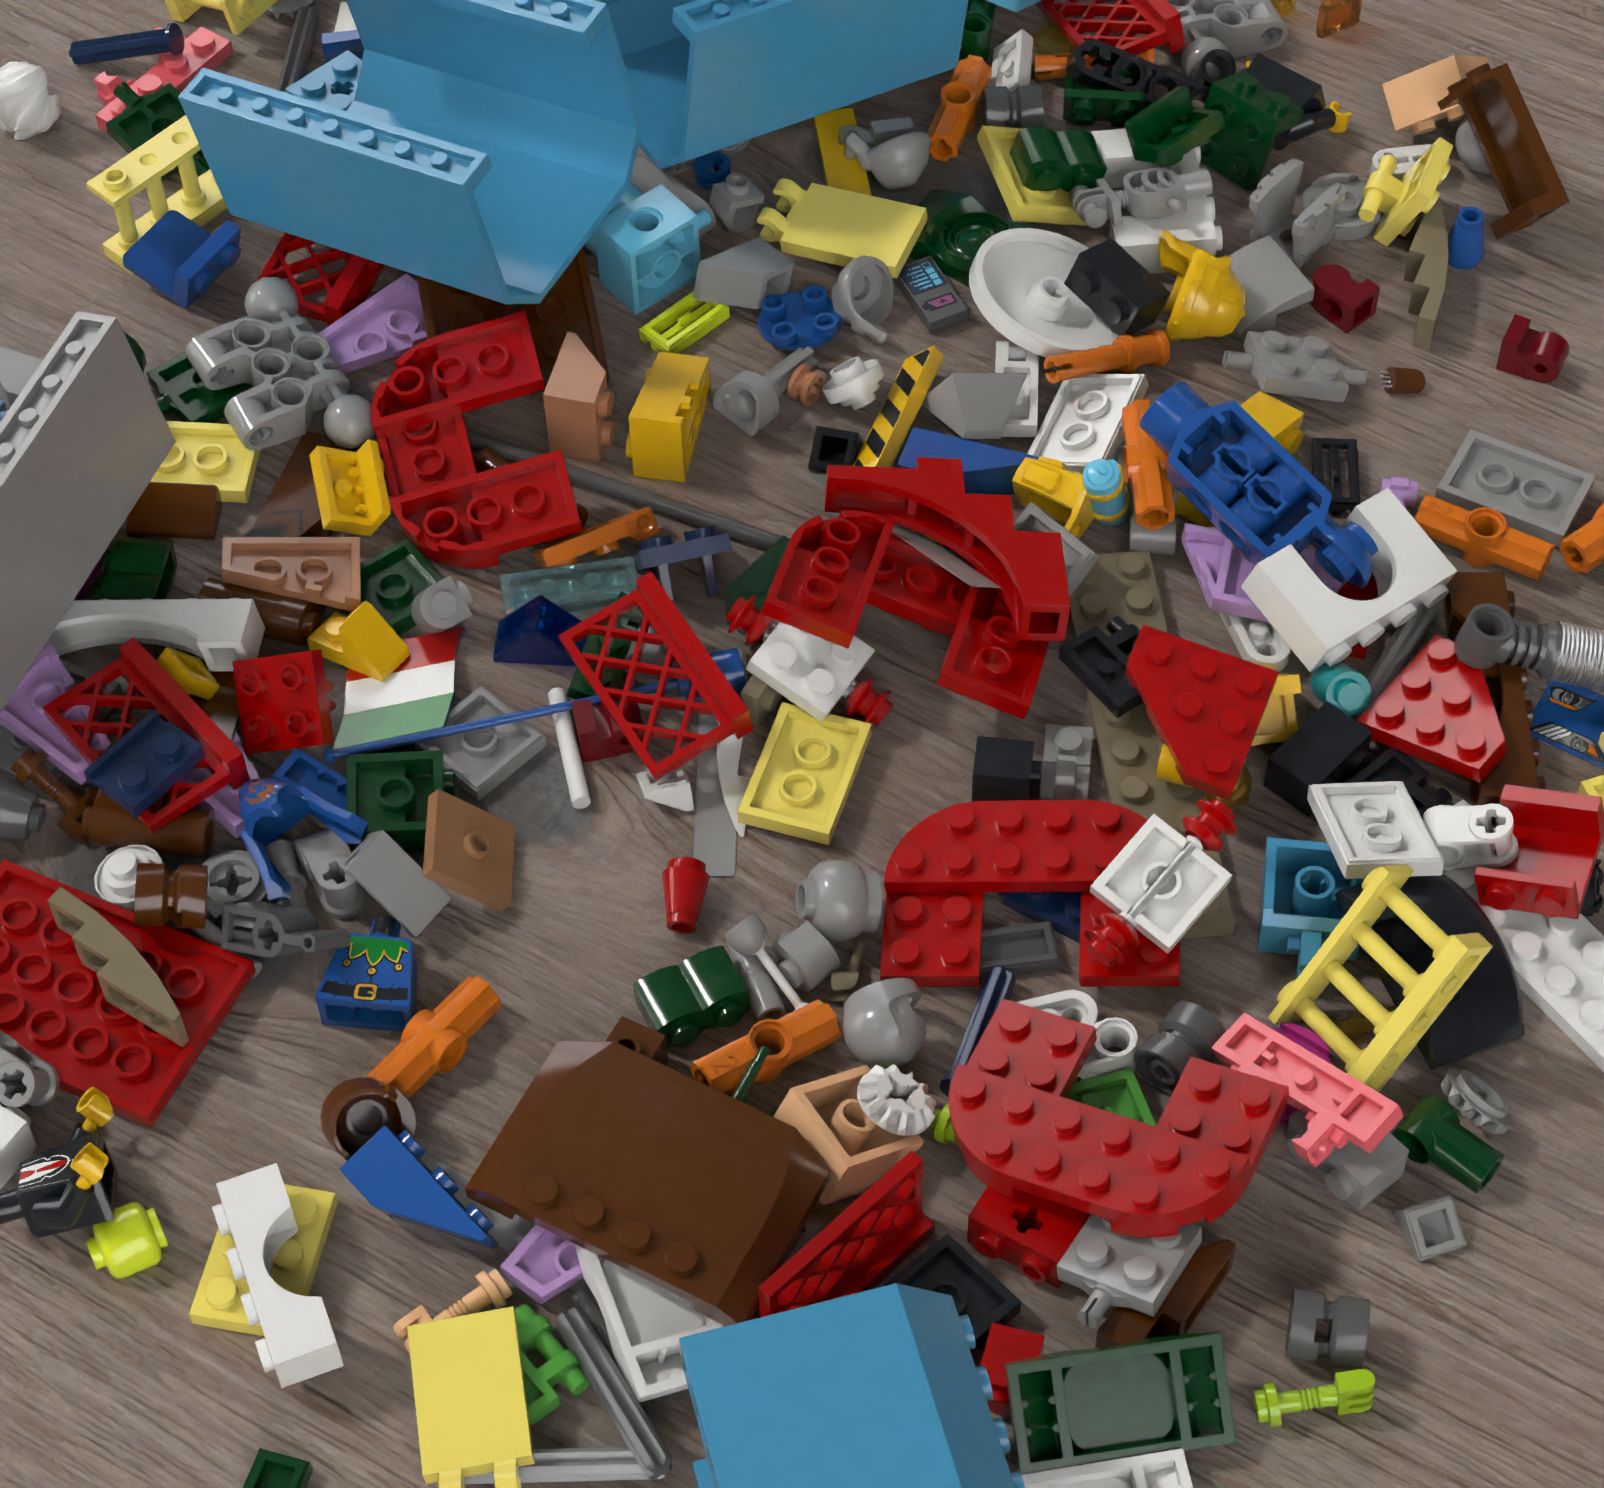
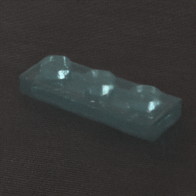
M634 556L499 575L506 621L607 607L617 600L620 591L629 594L637 589L635 580L638 579Z

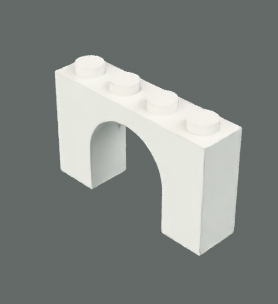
M1125 128L1091 131L1108 168L1104 179L1110 188H1122L1123 178L1130 172L1161 167L1156 163L1134 159ZM1200 146L1193 148L1183 155V159L1179 163L1170 166L1177 175L1206 169L1199 167L1201 160ZM1207 195L1186 199V211L1157 219H1141L1133 215L1122 216L1123 225L1116 227L1110 221L1109 239H1114L1150 274L1167 273V271L1161 269L1159 259L1158 236L1160 230H1168L1176 238L1209 252L1214 257L1216 251H1221L1223 247L1221 226H1214L1213 222L1215 220L1213 196L1207 197Z
M1389 488L1357 505L1341 526L1344 527L1350 521L1355 522L1371 536L1378 547V552L1372 556V573L1378 588V597L1376 599L1367 601L1352 600L1333 592L1322 583L1291 544L1257 563L1241 586L1309 672L1324 663L1332 667L1341 662L1352 652L1351 647L1358 643L1362 647L1370 645L1384 633V627L1390 623L1395 628L1401 626L1414 616L1418 606L1424 604L1427 608H1430L1449 593L1446 585L1457 573L1456 568Z

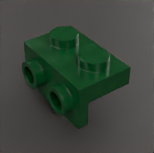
M1186 86L1176 87L1125 122V129L1134 159L1156 163L1161 167L1179 163L1183 159V155L1195 147L1208 143L1212 139V135L1226 126L1222 111L1193 107L1189 90Z

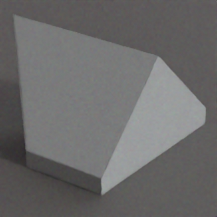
M952 373L925 396L922 405L963 439H1001L1003 429L1028 373Z

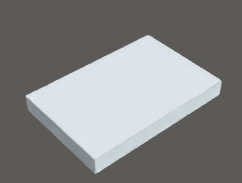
M1091 374L1063 381L1027 454L1057 459L1066 464L1068 471H1075L1083 474L1084 468L1091 461L1115 459L1119 446L1124 440L1121 422L1122 408L1129 406L1134 400L1143 399L1149 387L1145 374Z
M1402 781L1309 785L1308 803L1344 879H1365L1370 872L1379 866L1408 864L1414 870L1410 877L1442 875L1444 859Z

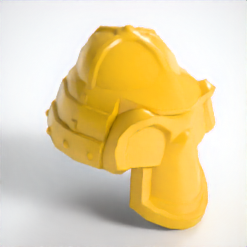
M1160 230L1158 249L1161 269L1177 276L1165 308V312L1171 314L1164 331L1169 343L1179 341L1180 339L1195 340L1196 338L1222 337L1232 333L1242 317L1246 316V312L1244 311L1245 290L1231 269V256L1224 255L1216 258L1211 253L1176 238L1168 230Z

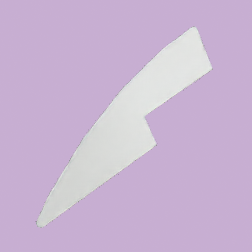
M731 735L717 744L718 777L724 802L739 836L744 837L746 824L738 822V809L751 778L737 775L743 737L737 739L735 735Z

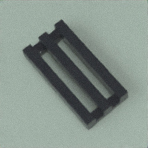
M1313 438L1311 445L1312 475L1324 486L1322 449H1329L1330 488L1332 494L1330 509H1332V515H1341L1342 510H1349L1351 514L1354 508L1360 504L1357 439ZM1339 450H1346L1349 497H1341Z

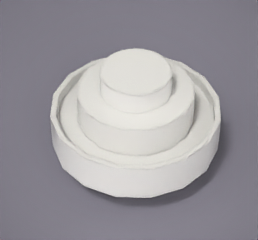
M854 357L839 364L830 371L829 374L832 379L824 384L822 391L830 404L841 403L842 406L851 405L856 410L876 399L874 392L880 387L878 382L885 373L877 359L862 362L860 357Z
M128 845L118 848L107 855L98 866L94 876L95 889L101 899L134 912L137 864H164L156 850L146 845Z

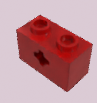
M987 1186L968 1216L967 1241L972 1243L974 1248L982 1255L991 1259L1001 1258L1018 1267L1019 1271L1031 1281L1036 1283L1046 1282L1059 1289L1063 1281L1058 1280L1057 1264L1091 1215L1018 1190L1015 1198L1012 1199Z

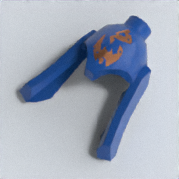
M264 778L245 782L239 791L240 803L238 809L245 828L238 834L262 876L271 904L290 899L291 885L268 859L264 850L268 844L278 839L309 813L316 816L345 843H361L369 828L368 822L328 803L303 786L294 788L281 780Z

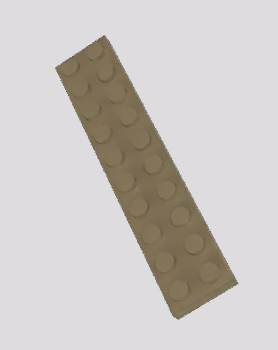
M1149 551L1099 554L1100 558L1069 598V620L1073 638L1096 625L1109 637L1112 634L1106 627L1109 621L1116 616H1120L1128 625H1136L1140 630L1142 625H1146L1168 633ZM1083 684L1107 802L1130 809L1147 820L1155 814L1186 838L1187 835L1182 819L1185 816L1197 818L1200 812L1196 803L1200 799H1206L1204 798L1203 791L1155 779L1163 744L1146 713L1147 707L1143 702L1116 718ZM1202 850L1222 866L1219 852ZM1227 886L1180 940L1234 934L1235 919Z

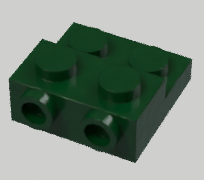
M443 750L347 755V811L368 822L369 828L364 838L371 832L384 830L405 852L424 851L428 796L437 789H440L455 797L454 770L444 769Z

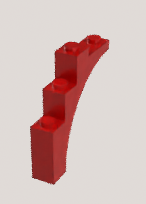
M917 457L916 468L827 465L824 512L840 513L843 510L875 513L895 519V524L929 536L956 551L979 569L986 578L1001 587L996 588V590L1001 595L1012 616L1018 640H1065L1070 612V599L1061 533L1015 531L1011 495L966 494L962 459Z

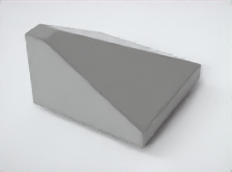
M1451 1195L1392 1210L1395 1220L1416 1261H1422L1467 1246Z

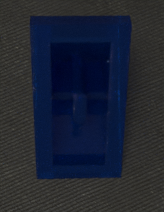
M539 595L499 621L493 661L499 663L577 667L561 644L558 635L582 621L544 596ZM589 635L575 643L581 653Z

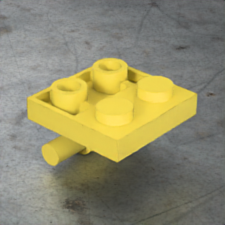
M1439 137L1400 180L1393 176L1398 164L1397 159L1392 155L1382 157L1377 171L1370 174L1363 191L1364 201L1358 213L1360 219L1365 222L1373 221L1378 210L1384 213L1373 237L1375 240L1387 247L1398 235L1405 237L1418 218L1417 215L1421 211L1427 214L1432 209L1440 195L1436 188L1442 183L1451 168L1447 161L1453 148L1452 144Z

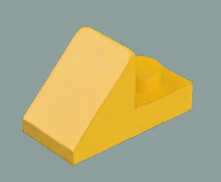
M367 601L362 602L348 617L334 612L307 638L310 651L322 650L323 658L381 682L410 655L409 647L372 604Z

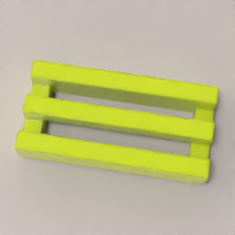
M693 290L639 329V338L645 344L650 341L651 348L656 352L662 350V352L679 354L730 318L729 306L706 302L691 313L692 310L704 303L693 297ZM675 322H678L676 325H674V326L671 327L669 330H667V331L664 332L662 335H660L661 332H663L664 330H666L668 327H670L671 325H673Z

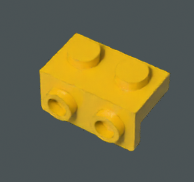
M366 440L357 452L317 445L309 457L323 529L370 537L391 513L390 496L387 493L384 478V463L380 458L377 441Z

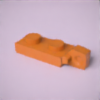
M643 507L534 549L532 554L537 567H552L553 572L556 573L578 565L577 556L593 551L594 556H600L618 549L620 546L617 540L627 537L640 542L660 531L651 507Z

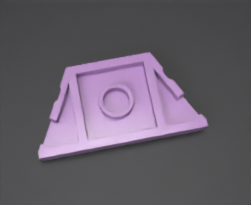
M1184 523L1181 541L1209 609L1270 623L1241 588L1255 565L1220 530ZM1305 548L1299 555L1322 583L1337 593L1346 583L1338 582L1322 567L1315 556L1316 550Z

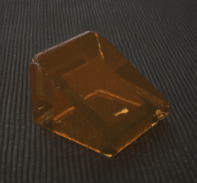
M1324 0L1319 7L1316 37L1323 39L1357 24L1360 19L1362 0Z

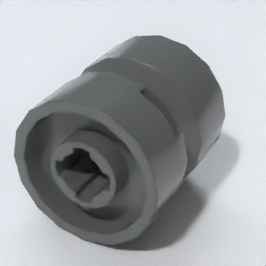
M1018 85L1014 92H1010L1006 86L983 87V125L1010 128L1044 127V105L1041 85Z
M1179 1001L1159 1023V1034H1151L1135 1053L1134 1062L1145 1080L1159 1091L1171 1096L1190 1057L1211 1063L1216 1060L1211 1047L1221 1038L1226 1030L1220 1021L1208 1010L1189 1001Z
M1294 1288L1288 1317L1285 1357L1315 1362L1320 1355H1327L1332 1365L1361 1369L1368 1338L1370 1299L1339 1295L1334 1302L1328 1301L1324 1292ZM1317 1318L1330 1319L1327 1337L1315 1334Z

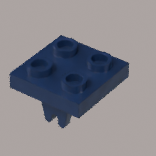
M712 526L684 532V542L673 544L671 535L640 541L641 550L631 552L634 570L654 567L658 582L674 603L667 564L698 558L707 597L719 595L712 555L732 551L729 533L717 535L716 527Z

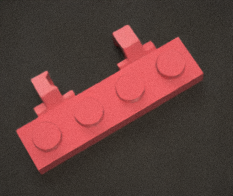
M201 26L188 38L183 35L184 50L181 55H173L171 52L160 53V61L135 82L129 79L126 83L139 96L154 93L168 83H171L181 93L202 68L214 70L233 54L231 41ZM103 71L93 79L98 92L97 96L104 101L105 105L95 117L98 127L107 131L106 122L122 113L126 105L114 95V89L117 85L121 86L122 80L117 75L111 77L106 75V71Z
M1245 1012L1211 1047L1215 1058L1230 1069L1289 1086V1100L1287 1103L1306 1114L1305 1119L1308 1128L1301 1138L1292 1140L1293 1147L1298 1157L1313 1167H1317L1329 1156L1334 1146L1341 1149L1348 1141L1370 1154L1404 1117L1399 1104Z

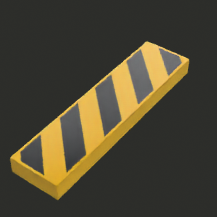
M935 346L904 360L853 466L892 467L943 361L944 355Z

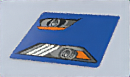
M1550 681L1533 710V724L1529 728L1531 737L1604 768V753L1598 745L1601 732H1604V696L1587 688Z

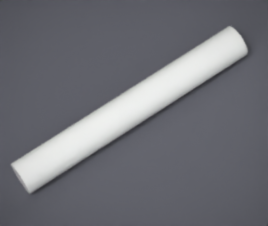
M553 688L548 692L550 705L568 701L566 691L563 688ZM565 711L552 714L572 806L576 809L586 808L590 805L591 800L571 712Z

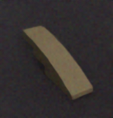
M1440 197L1427 214L1424 213L1409 249L1403 279L1404 281L1414 283L1408 313L1418 316L1413 346L1428 351L1440 316L1449 260L1447 224Z
M60 886L47 900L57 928L72 936L81 964L97 973L106 1001L183 1047L189 1041L181 1014L158 975L132 943L104 917Z

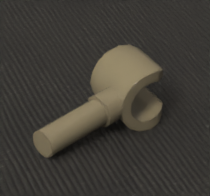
M855 943L849 964L847 965V972H831V1001H846L854 992L859 990L860 966L867 948L865 943Z

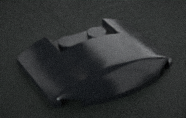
M1443 873L1440 876L1409 877L1400 890L1448 936L1479 933L1493 946L1417 1043L1430 1070L1520 1039L1525 1035L1524 1025L1522 1024L1523 1003L1520 986L1508 951L1488 916L1463 888ZM1362 883L1341 889L1334 894L1344 914L1347 913L1362 893ZM1387 906L1371 928L1418 974L1425 973L1435 960L1432 957L1433 950ZM1366 952L1394 1005L1398 1008L1405 998L1403 996L1404 988Z

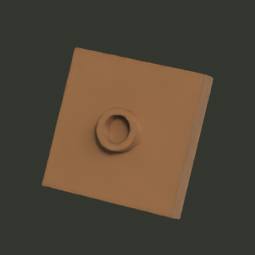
M437 789L428 796L423 877L502 912L512 902L515 825Z

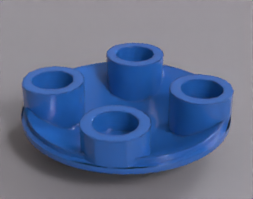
M816 285L809 286L803 291L766 296L761 302L762 310L758 316V329L762 337L773 346L796 351L799 347L804 350L807 346L814 349L828 343L838 334L842 325V318L839 314L835 313L833 302L827 297L826 289Z

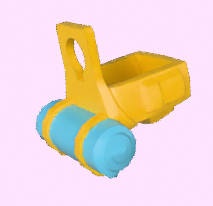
M1040 456L1037 460L1025 457L1012 479L1014 493L1020 505L1027 507L1030 502L1038 505L1052 518L1064 523V527L1079 539L1093 519L1102 524L1112 526L1121 523L1128 516L1130 508L1128 489L1124 485L1125 480L1122 466L1113 458L1091 461L1084 468L1083 474L1075 471H1068L1066 464L1057 459Z

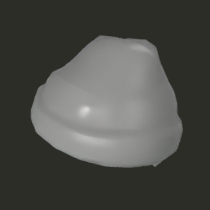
M923 131L899 135L872 148L853 132L845 138V144L857 156L860 167L865 171H871L876 180L886 190L907 189L915 185L928 164L929 150L932 146L929 134Z
M859 256L852 259L840 272L839 278L831 290L834 311L840 315L842 322L851 325V329L855 333L868 335L873 341L880 344L886 341L889 332L880 325L888 317L893 304V280L884 262L876 257Z

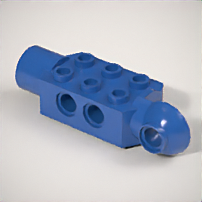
M1180 381L1162 393L1148 408L1139 423V427L1169 455L1167 461V480L1255 566L1290 544L1299 554L1311 544L1317 549L1315 556L1319 563L1338 582L1344 584L1349 581L1360 588H1364L1368 584L1372 574V556L1378 552V547L1374 540L1355 522L1350 521L1344 527H1341L1329 515L1332 494L1235 400L1211 407L1185 381Z

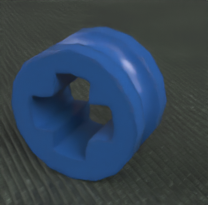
M717 151L697 157L694 162L697 184L702 188L712 190L713 184L726 182V177L731 174L728 157Z

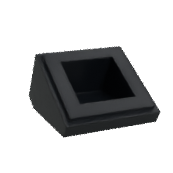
M816 426L808 469L827 472V465L853 466L861 448V435L857 432Z

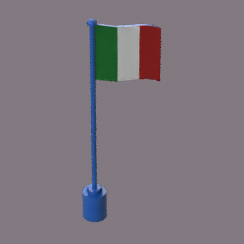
M465 627L402 639L409 647L410 655L383 682L348 668L344 715L333 748L331 746L327 747L323 756L327 763L335 764V759L345 758L347 755L364 754L573 710L572 702L590 699L592 706L602 703L596 695L446 727L455 698L456 655L460 642L466 632ZM731 648L709 653L736 693L741 694L746 685V680L738 649ZM673 679L668 680L666 690L677 688L680 697H689L692 685L687 680ZM659 682L634 687L632 692L643 694L656 693ZM697 696L696 702H703L701 698Z

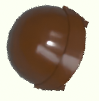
M356 1077L345 1080L330 1091L322 1104L320 1115L322 1131L330 1146L346 1161L384 1125L398 1135L406 1130L415 1138L417 1120L411 1102L395 1086L390 1087L380 1080L370 1077Z

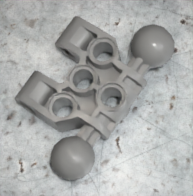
M1167 0L1180 13L1186 46L1185 49L1180 50V52H1183L1181 66L1183 75L1187 78L1194 64L1211 50H1226L1233 58L1253 55L1276 48L1286 39L1288 34L1287 26L1270 0ZM1206 63V71L1209 77L1220 80L1221 73L1219 68L1213 63Z
M263 277L250 286L245 297L244 306L248 317L245 316L206 331L193 338L187 345L185 354L208 389L219 390L241 383H248L252 386L251 389L234 396L224 409L226 419L244 447L248 450L263 449L306 434L313 417V412L326 408L322 423L327 437L335 445L346 449L360 448L366 440H372L375 435L371 418L372 404L364 397L347 394L350 387L349 379L341 371L339 364L330 353L329 342L314 331L309 320L305 317H296L299 300L295 289L286 280L278 277Z

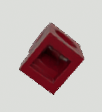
M1323 265L1315 271L1313 277V287L1315 290L1313 300L1310 301L1311 306L1345 334L1376 313L1380 287L1369 279L1360 284L1351 278L1350 272L1340 265Z
M1515 314L1502 339L1496 369L1541 383H1549L1556 380L1570 352L1567 341L1555 332H1539L1529 328L1531 319Z
M590 699L572 702L574 726L582 763L621 756V754L634 751L603 705L592 707ZM613 700L617 707H619L620 700ZM629 702L625 719L630 723L644 725L639 704ZM636 734L640 741L643 742L644 735Z

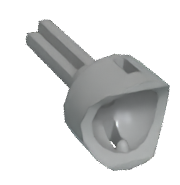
M808 346L804 350L799 347L763 376L754 371L747 370L736 374L715 392L713 396L714 409L735 423L750 437L754 436L779 414L780 404L778 396L787 390L790 378L796 368L802 363L811 365L813 369L818 365V360L812 357L814 350Z

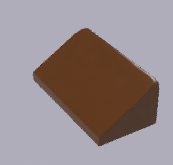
M149 482L127 516L126 533L128 536L215 540L223 508L219 489L215 485Z

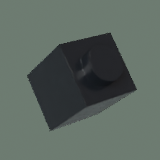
M977 736L971 802L1029 800L1030 789H1040L1042 761L1033 760L1034 741Z

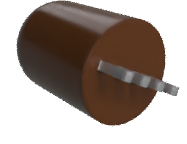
M1388 367L1386 371H1380V374H1384L1381 378L1383 379L1384 390L1387 393H1419L1425 387V376L1418 369Z

